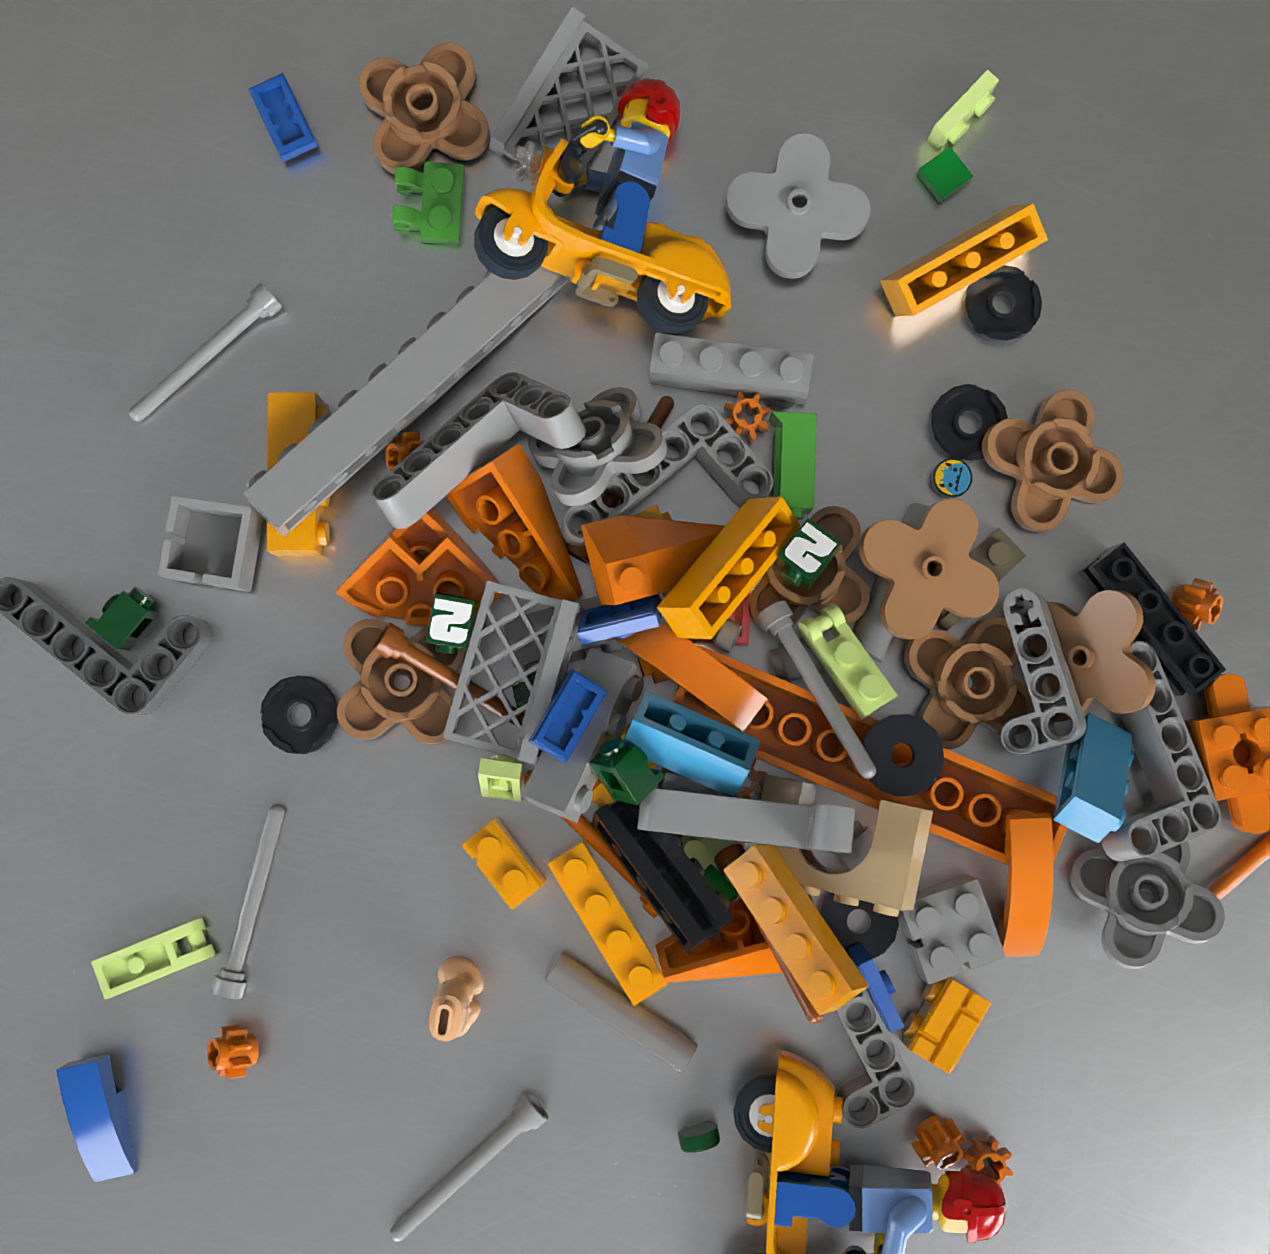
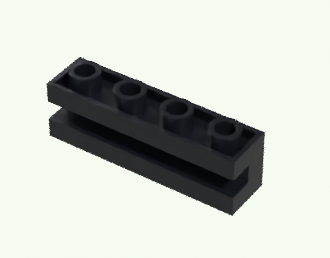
M1125 542L1106 549L1078 571L1095 594L1105 590H1122L1130 593L1137 599L1143 612V624L1133 642L1143 641L1154 648L1170 688L1176 696H1182L1186 692L1188 695H1195L1226 671V668Z
M617 801L611 806L608 803L594 812L592 826L685 952L689 955L727 927L733 919L730 913L732 908L729 901L719 890L713 891L705 880L706 872L702 865L694 857L689 859L680 847L682 842L679 835L637 829L640 804L634 805L622 801Z

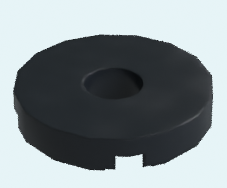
M1003 265L971 283L963 295L962 312L965 323L973 334L986 342L1001 345L1016 342L1028 334L1038 321L1042 308L1040 290L1032 279L1031 281L1024 275L1025 272L1017 267ZM995 296L1008 298L1012 306L1009 313L1003 314L995 310L992 303Z
M971 384L953 387L941 395L930 411L928 422L931 441L938 451L947 458H957L967 464L985 459L982 452V441L985 433L992 425L1008 419L1006 408L995 393L988 389L984 390L977 387L978 385ZM969 414L975 417L978 423V429L975 433L969 434L961 430L958 423L961 415Z
M297 675L281 679L268 690L261 703L260 713H262L261 725L263 733L273 746L286 753L309 754L319 751L334 739L340 728L337 718L338 696L327 683L315 677ZM300 703L307 705L311 711V718L304 726H297L291 719L293 707Z
M910 714L889 715L876 721L868 729L869 731L865 734L861 744L875 765L876 774L867 780L880 791L897 797L914 796L929 789L939 777L944 763L943 744L936 730L924 719ZM899 743L908 745L912 751V759L905 767L896 766L891 759L892 748Z
M828 892L818 911L848 956V948L860 942L873 959L884 954L895 941L899 927L898 917L874 912V903L859 900L858 906L834 901L835 893ZM855 909L865 910L868 915L867 926L861 931H852L847 925L848 915Z

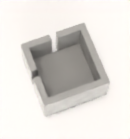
M171 495L165 531L180 538H185V545L172 540H163L157 575L174 581L207 586L209 584L220 588L251 592L264 518L256 509L248 506Z
M964 874L918 890L914 909L899 910L898 919L903 934L911 939L907 941V945L917 974L928 985L963 973L961 964L972 970L1006 958L979 879Z

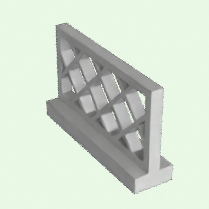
M572 6L491 135L489 149L501 157L503 154L507 155L527 169L531 156L528 157L515 148L522 137L538 134L542 149L543 146H547L544 133L564 129L566 139L569 142L572 136L570 128L581 126L587 120L596 116L590 96L608 92L611 95L613 109L611 112L599 114V116L604 117L611 128L619 115L617 111L619 99L616 91H626L627 87L641 80L649 64L584 21L585 14ZM584 36L599 45L601 58L581 60L578 46ZM607 51L610 52V53L613 54V55H612V56H608ZM574 54L575 62L568 64ZM624 62L635 69L636 72L631 80L614 83L610 64ZM604 65L608 85L588 88L584 69ZM577 70L582 90L562 93L558 79L561 73ZM554 86L556 94L548 96ZM584 97L588 117L568 120L564 101ZM558 102L562 122L542 125L538 112L540 107L545 104ZM534 118L536 127L528 128ZM600 144L594 148L584 147L582 154H585L581 159L584 170Z
M487 581L442 738L536 765L542 750L529 743L528 740L565 679L584 608L579 603L564 599L559 600ZM495 592L510 596L517 608L516 611L497 621L491 610ZM518 598L531 602L522 607ZM539 604L554 607L550 624L536 631L526 612ZM521 615L531 635L511 646L501 627ZM489 617L490 621L492 622V625L485 628L487 619ZM496 630L506 649L486 660L479 648L481 640L484 636ZM547 633L546 640L543 645L539 637ZM535 640L542 653L537 665L525 671L515 651ZM510 655L520 674L500 685L490 666ZM478 657L481 664L474 667L476 658ZM485 669L495 689L475 700L468 687L473 675ZM536 672L534 683L532 684L528 676ZM524 680L530 691V697L527 704L514 711L504 690ZM498 694L509 714L489 725L479 705ZM465 697H467L470 703L463 707ZM473 709L484 729L470 737L455 733L460 716ZM525 712L523 722L521 724L517 716ZM511 719L519 731L515 749L500 746L492 731ZM487 734L491 743L479 740L478 738Z

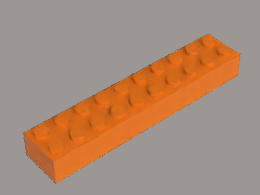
M697 644L699 648L726 666L768 699L744 731L745 734L760 740L755 755L756 759L878 811L881 800L931 810L933 815L930 833L1005 865H1008L1009 862L1004 851L1007 815L1049 813L1052 820L1053 856L1055 860L1068 828L1053 820L1057 801L1056 795L943 748L944 763L940 775L929 789L914 796L900 797L880 791L860 775L812 692ZM678 686L672 702L739 730L691 693ZM837 703L862 743L865 734L869 731L868 729L878 720L868 716L861 721L853 709ZM904 743L895 745L891 751L892 762L898 767L908 765L912 759L910 747Z

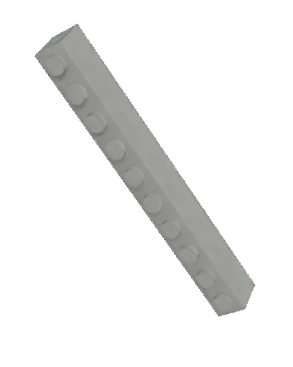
M542 266L530 276L517 280L500 278L487 271L485 279L475 288L469 286L458 296L456 305L447 313L442 311L435 315L427 325L428 330L418 339L412 337L400 347L398 356L388 365L383 363L375 368L368 378L369 382L358 392L352 390L347 393L339 402V409L328 418L323 416L315 421L309 428V435L298 445L293 443L287 446L278 456V463L267 472L262 470L254 475L247 484L248 489L243 493L248 502L284 538L571 279Z

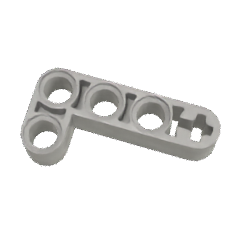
M1015 589L1005 598L1003 609L1035 712L1008 721L1002 728L1001 742L1010 753L1028 755L1080 740L1086 730V720L1045 598L1028 589ZM1024 600L1034 604V607L1028 609L1029 618L1019 614L1018 611L1024 607ZM1030 621L1041 625V627H1031ZM1043 636L1047 641V650L1042 656L1035 658L1030 652V644L1034 638ZM1054 674L1060 681V688L1056 695L1048 697L1042 690V683L1047 676ZM1066 713L1073 721V728L1068 735L1063 737L1056 732L1054 723L1059 715ZM1023 725L1030 728L1033 737L1029 746L1025 748L1018 745L1015 739L1016 731Z
M867 989L835 1011L866 1072L845 1083L837 1093V1097H843L842 1114L853 1127L861 1129L870 1127L903 1110L916 1097L915 1082ZM857 1002L865 1004L863 1017L855 1021L847 1019L849 1006ZM871 1041H884V1049L881 1054L875 1057L866 1055V1047ZM901 1077L903 1079V1085L898 1092L893 1094L885 1092V1085L891 1078ZM863 1096L867 1098V1105L862 1111L856 1113L848 1110L851 1100L855 1097Z

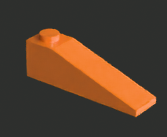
M519 443L470 473L446 495L463 523L473 533L480 531L494 545L491 551L500 559L506 556L519 569L520 579L535 593L571 602L583 595L542 479Z
M624 515L581 525L600 605H618L672 590L723 530L725 525Z
M742 898L730 903L732 908L730 913L733 919L727 927L689 955L673 934L655 945L665 983L783 972Z

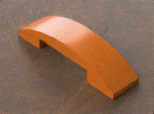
M662 621L660 627L635 632L626 638L619 639L613 637L618 643L655 667L743 733L768 700L746 681L690 640L678 638L672 628Z
M1049 813L1007 815L1004 851L1009 862L1004 919H999L998 936L1006 957L1038 956L1047 935L1052 905L1054 869L1052 820Z

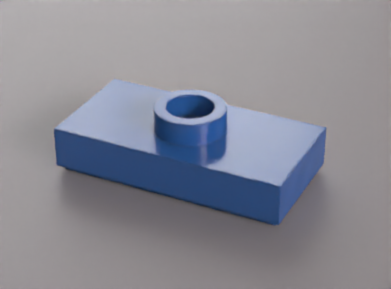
M284 73L248 89L283 162L318 147Z
M660 594L618 605H603L583 610L577 630L581 644L584 645L613 637L619 639L626 638L635 632L660 627L662 614L657 609V606L662 602Z
M569 670L528 742L561 763H567L608 691L576 670Z
M861 942L848 948L851 960L869 985L866 989L888 1032L893 1033L903 1028L904 1025L890 997L896 991L884 969L878 971L873 958Z

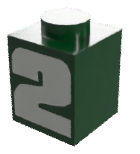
M807 518L778 555L776 565L781 568L779 574L790 584L796 587L802 584L809 589L838 553L841 542Z
M440 592L434 594L426 638L427 643L435 644L434 651L458 654L459 648L467 649L476 599Z

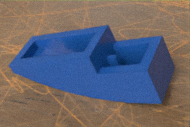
M104 1054L68 1062L56 1069L67 1119L77 1148L93 1181L97 1182L134 1174L137 1168L123 1091H116L110 1055Z

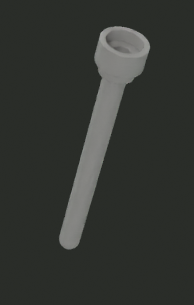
M262 283L258 284L249 292L252 296L247 300L248 305L136 403L129 411L130 418L136 422L146 418L259 317L264 319L268 314L271 317L283 307L281 303Z
M785 600L770 605L758 615L766 632L771 631L773 636H778L860 775L866 779L872 778L876 774V767L792 628L794 626L792 621L794 614Z
M279 804L272 805L268 810L226 967H222L220 973L216 974L213 979L210 992L220 997L242 999L247 981L244 980L245 972L242 971L285 813L284 808Z
M527 1093L515 1104V1110L511 1113L512 1118L391 1228V1238L394 1241L403 1240L522 1131L528 1132L530 1129H538L549 1118L542 1104L532 1094Z

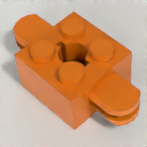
M1221 674L1203 688L1208 716L1184 720L1216 801L1227 800L1232 826L1241 832L1262 834L1270 829V706L1251 708L1243 677L1236 674Z

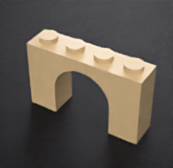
M766 774L760 801L811 806L814 803L817 785ZM881 800L873 841L867 856L857 867L841 874L834 873L821 865L812 850L782 846L774 847L806 894L820 896V891L824 890L835 893L834 901L858 906L859 900L874 903V912L898 917L899 910L914 909L933 811ZM751 843L750 848H751L752 846H754V845H765V844Z

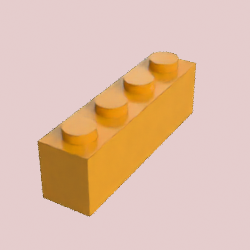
M1033 203L1010 206L879 281L895 316H915L1044 243L1048 238Z
M316 392L268 393L267 471L279 462L278 456L287 446L293 443L298 445L309 435L308 430L315 421L323 416L327 418L330 416L328 404H324V401ZM330 497L284 538L267 522V552L275 556H324V545H329L330 541L329 523L324 521V506H329Z
M782 496L748 499L657 606V609L678 638L712 639L801 526Z
M582 839L550 859L547 863L632 1005L635 1006L667 986L669 983L664 981L659 961L586 841Z
M754 845L723 870L818 1015L838 1010L869 987L774 845Z

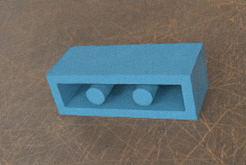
M645 690L623 742L627 744L633 743L640 747L647 755L648 761L725 795L735 797L750 772L760 740Z
M1089 712L1085 716L1086 730L1080 740L1066 745L1053 820L1099 843L1110 831L1116 832L1126 817L1123 803L1130 786V781L1127 780V772L1134 754L1130 752L1131 733Z

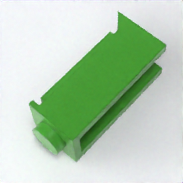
M772 412L768 420L775 428L773 432V487L771 497L782 496L795 518L802 520L803 514L809 515L814 509L817 414Z

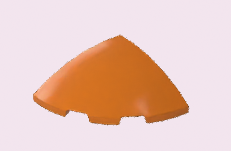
M431 508L411 526L402 529L393 528L336 589L335 593L359 610L379 618L385 615L391 618L402 619L407 625L423 626L429 625L433 598L436 592L476 599L474 613H477L487 581L499 584L500 582L466 542ZM495 592L492 603L503 594Z

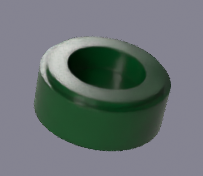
M711 1122L691 1125L678 1132L680 1148L687 1153L709 1150L717 1146L721 1140L717 1124Z

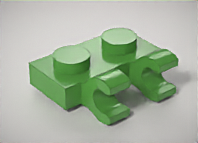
M424 162V173L412 168L395 167L394 183L397 185V192L406 194L421 193L422 207L420 211L409 206L393 205L392 222L394 223V229L399 231H420L421 243L460 245L464 164Z

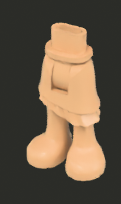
M463 956L448 958L441 964L438 971L440 985L433 997L429 1014V1030L431 1035L440 1041L447 1042L467 1033L481 1010L480 1003L472 998L483 990L484 979L474 962Z

